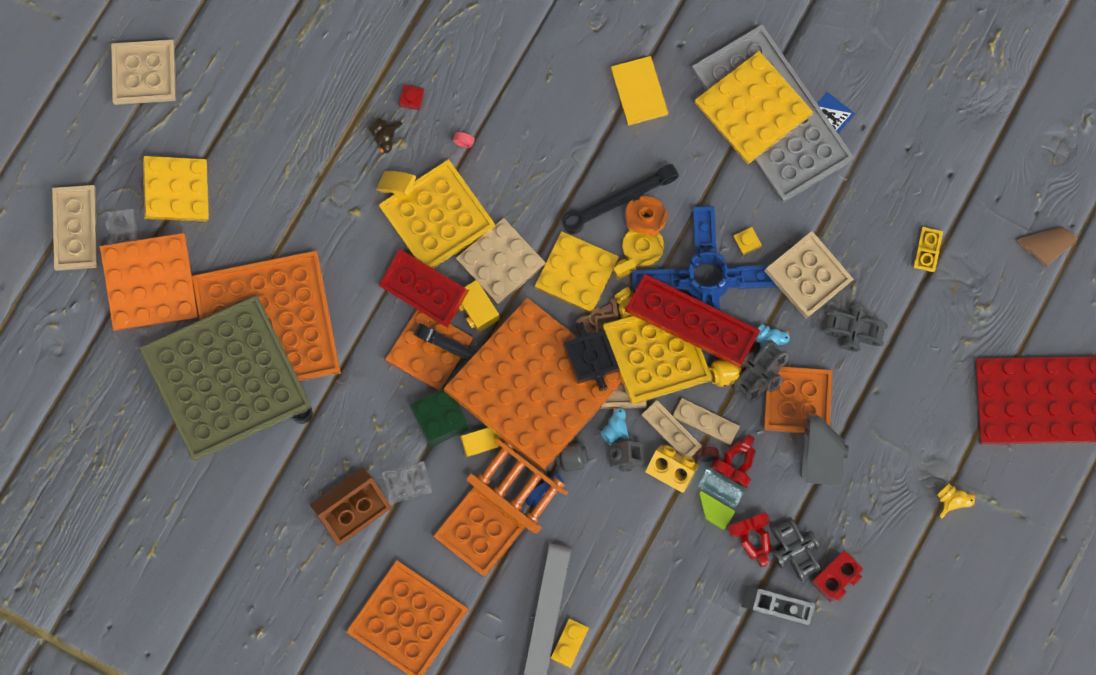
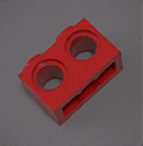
M844 550L813 580L812 585L830 603L834 599L839 601L847 593L845 588L850 583L854 586L862 578L860 574L863 568ZM849 566L853 573L851 575H844L841 567ZM827 581H834L837 584V589L831 591L827 589L825 583Z

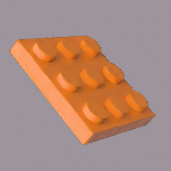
M416 310L385 360L425 385L439 391L445 387L462 358L414 336L418 324H423L467 347H470L474 338L451 324L449 327H445L421 311Z
M782 367L777 373L783 378L780 387L773 392H769L766 389L764 430L804 433L806 412L816 413L830 426L833 370Z
M473 487L433 537L485 578L526 527L477 488Z

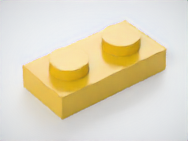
M569 619L551 656V660L571 669L589 627Z

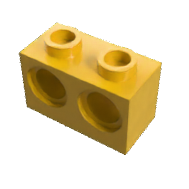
M661 444L655 451L645 472L684 493L689 487L699 465L691 457L682 456L676 453L674 448ZM660 458L666 459L668 465H663L660 462ZM679 468L684 469L687 473V476L681 475L679 473Z

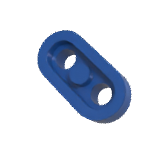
M559 474L551 477V479H554V477H556L564 483L563 479ZM545 481L532 490L525 500L527 505L535 507L551 485Z

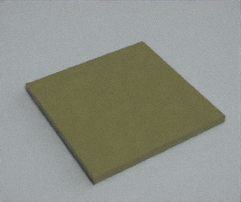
M257 295L139 347L192 462L311 408V404Z

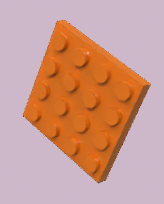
M185 233L100 246L113 331L199 317Z
M396 560L346 633L405 674L424 675L469 609Z

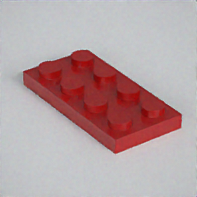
M402 249L398 250L378 285L445 327H449L469 292L465 287Z

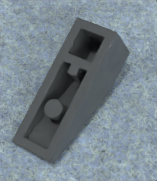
M746 586L741 607L810 625L815 604Z

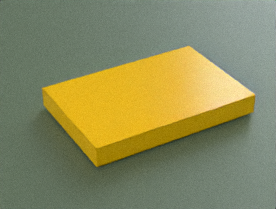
M651 56L611 66L628 126L668 115Z

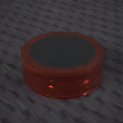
M714 447L699 449L697 451L698 461L713 462L715 459H719V450Z

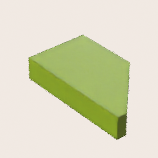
M701 491L699 496L705 520L725 531L736 511Z

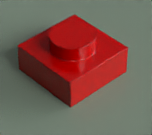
M404 85L399 106L420 111L425 92L424 89Z

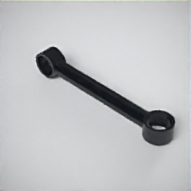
M668 164L656 171L654 175L580 212L576 210L566 212L562 219L563 227L566 232L577 234L583 229L584 223L660 185L665 186L674 182L679 177V174L673 164ZM570 216L580 218L581 224L577 228H569L566 225V220Z
M420 323L414 333V336L467 361L478 352Z

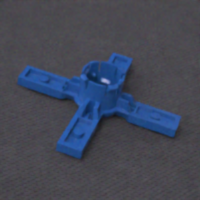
M714 206L693 207L695 255L691 258L687 268L632 270L633 292H635L643 276L646 274L677 290L687 289L699 301L720 310L719 297L724 295L728 288H779L764 271L770 265L727 267L726 262L724 263V256L721 254L717 255ZM704 264L714 265L720 269L724 278L721 282H717V286H702L700 288L701 285L693 280L695 277L694 269Z

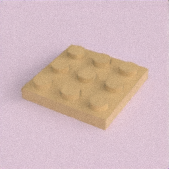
M174 40L111 44L112 97L114 105L176 101Z
M505 218L456 257V261L474 280L479 282L483 290L497 306L544 268L546 264Z
M813 231L764 270L805 319L854 280Z

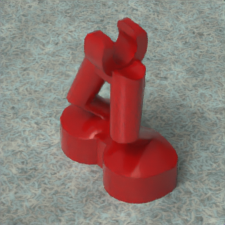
M747 435L743 442L736 441L725 452L724 461L719 459L713 461L709 468L710 472L724 480H728L729 483L746 490L751 482V478L745 472L752 467L756 453L755 449L752 448L755 438ZM741 452L745 454L744 463L737 470L731 467L732 457Z
M767 512L727 527L731 537H741V545L751 560L757 559L760 567L768 565L767 554L771 553L769 533L762 529L770 522ZM750 531H755L761 536V549L756 550L750 543L748 537Z

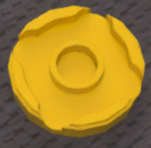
M629 230L622 243L624 257L627 261L633 258L636 267L645 268L653 266L663 256L664 240L662 235L658 233L656 236H649Z

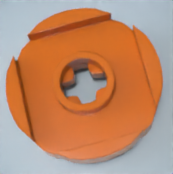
M642 196L639 200L635 201L634 199L631 200L625 211L627 228L649 236L658 235L659 231L665 227L668 218L667 209L665 211L663 203L650 196ZM648 213L650 218H645L642 215Z

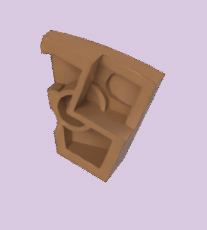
M1058 227L1021 237L1016 242L1029 255L1033 254L1047 268L1072 247L1078 238L1069 230Z
M616 298L611 299L610 303L603 308H596L590 315L576 320V324L583 322L587 333L603 331L602 325L619 320Z

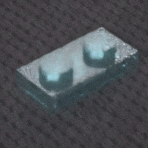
M710 467L707 468L698 485L700 489L733 508L737 507L746 491V488Z

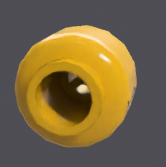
M723 359L712 362L711 368H709L712 375V384H716L720 388L735 384L742 374L741 368Z

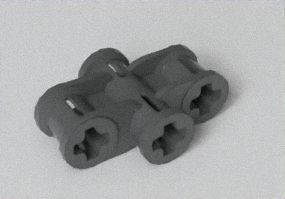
M851 305L849 308L851 314L835 310H828L826 312L828 318L826 327L823 328L822 332L829 336L844 338L845 341L841 344L843 349L858 352L861 348L859 346L860 342L872 346H883V334L888 325L880 320L865 318L869 312L868 308L860 305Z
M774 341L765 343L757 355L754 352H749L742 365L745 371L735 382L734 390L739 393L741 392L749 403L758 400L765 389L769 392L777 390L783 381V378L777 373L788 361L789 354L786 351H781Z
M791 517L787 518V521L781 525L771 527L774 537L782 548L778 551H772L780 568H784L785 564L790 562L801 582H804L805 578L814 573H821V568L810 551L814 548H820L818 540L812 531L807 532L808 535L802 537Z

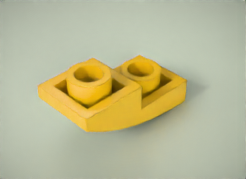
M384 171L376 190L381 193L392 192L397 196H406L414 189L416 176L398 171Z
M922 227L914 268L935 273L943 231Z
M489 427L460 436L466 457L501 447L495 442L497 438L505 441Z

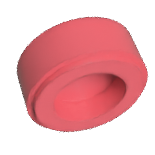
M456 132L454 134L453 142L456 145L464 148L473 147L475 140L473 136L463 132Z

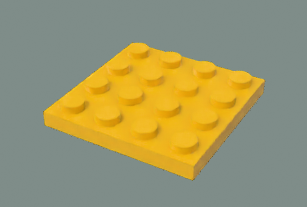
M760 51L694 101L697 107L747 164H750L813 115V111Z
M449 159L414 181L415 186L410 194L406 196L394 194L379 204V208L412 255L433 269L496 227L493 220Z
M635 316L602 325V330L606 332L619 366V374L631 405L712 380V375L700 348Z

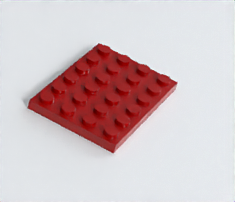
M1096 357L976 359L980 445L1096 443Z

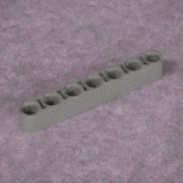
M552 543L549 545L524 675L548 674L572 547Z

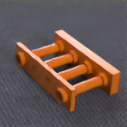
M497 438L495 442L502 447L483 474L476 476L471 473L466 481L531 532L538 534L542 529V526L537 523L540 514L558 491L564 495H567L569 492L563 488L565 484L556 477L551 479L515 451V448L510 444ZM508 453H510L518 461L499 487L496 486L493 489L488 485L490 483L489 479ZM524 466H527L534 472L533 476L515 500H507L505 492ZM542 478L551 486L532 512H528L526 515L521 511L523 507L521 505Z

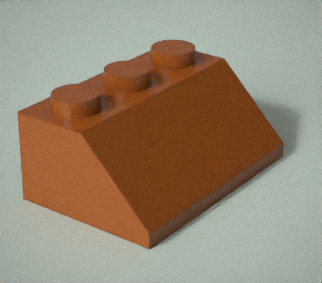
M364 467L310 504L338 546L392 508Z

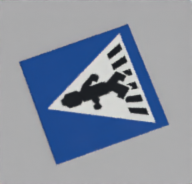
M829 92L817 103L837 133L855 115L854 112Z

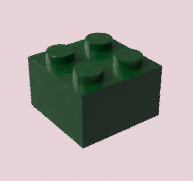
M444 388L410 404L411 411L430 448L469 429L457 401L445 393Z

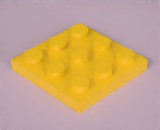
M143 157L144 219L207 222L209 219L207 159Z
M561 231L534 287L538 291L591 314L613 273V267L619 261V256Z

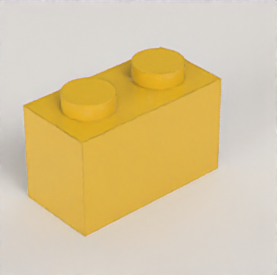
M475 280L465 286L469 292L462 302L459 311L464 310L467 318L465 320L471 329L475 328L479 333L500 321L499 313L479 282Z

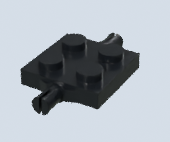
M577 323L575 327L579 336L563 344L576 381L580 384L589 380H596L599 391L601 392L603 389L605 391L608 389L604 377L619 372V366L606 332L603 330L596 333H587L584 323Z

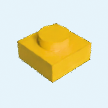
M753 227L733 236L742 256L762 247Z
M633 258L628 261L623 259L615 264L613 274L617 281L632 274V270H636Z

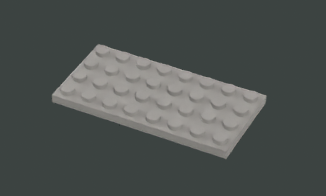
M760 25L692 66V70L707 91L760 51L813 111L811 117L754 160L784 203L852 162L855 157L764 26Z

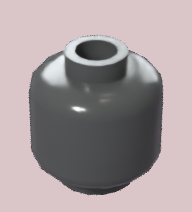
M580 442L569 443L556 457L557 465H561L562 469L567 472L582 470L585 464L588 463L586 446L582 447Z

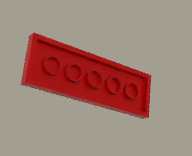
M646 274L643 276L625 308V312L739 368L742 367L760 333L759 329Z

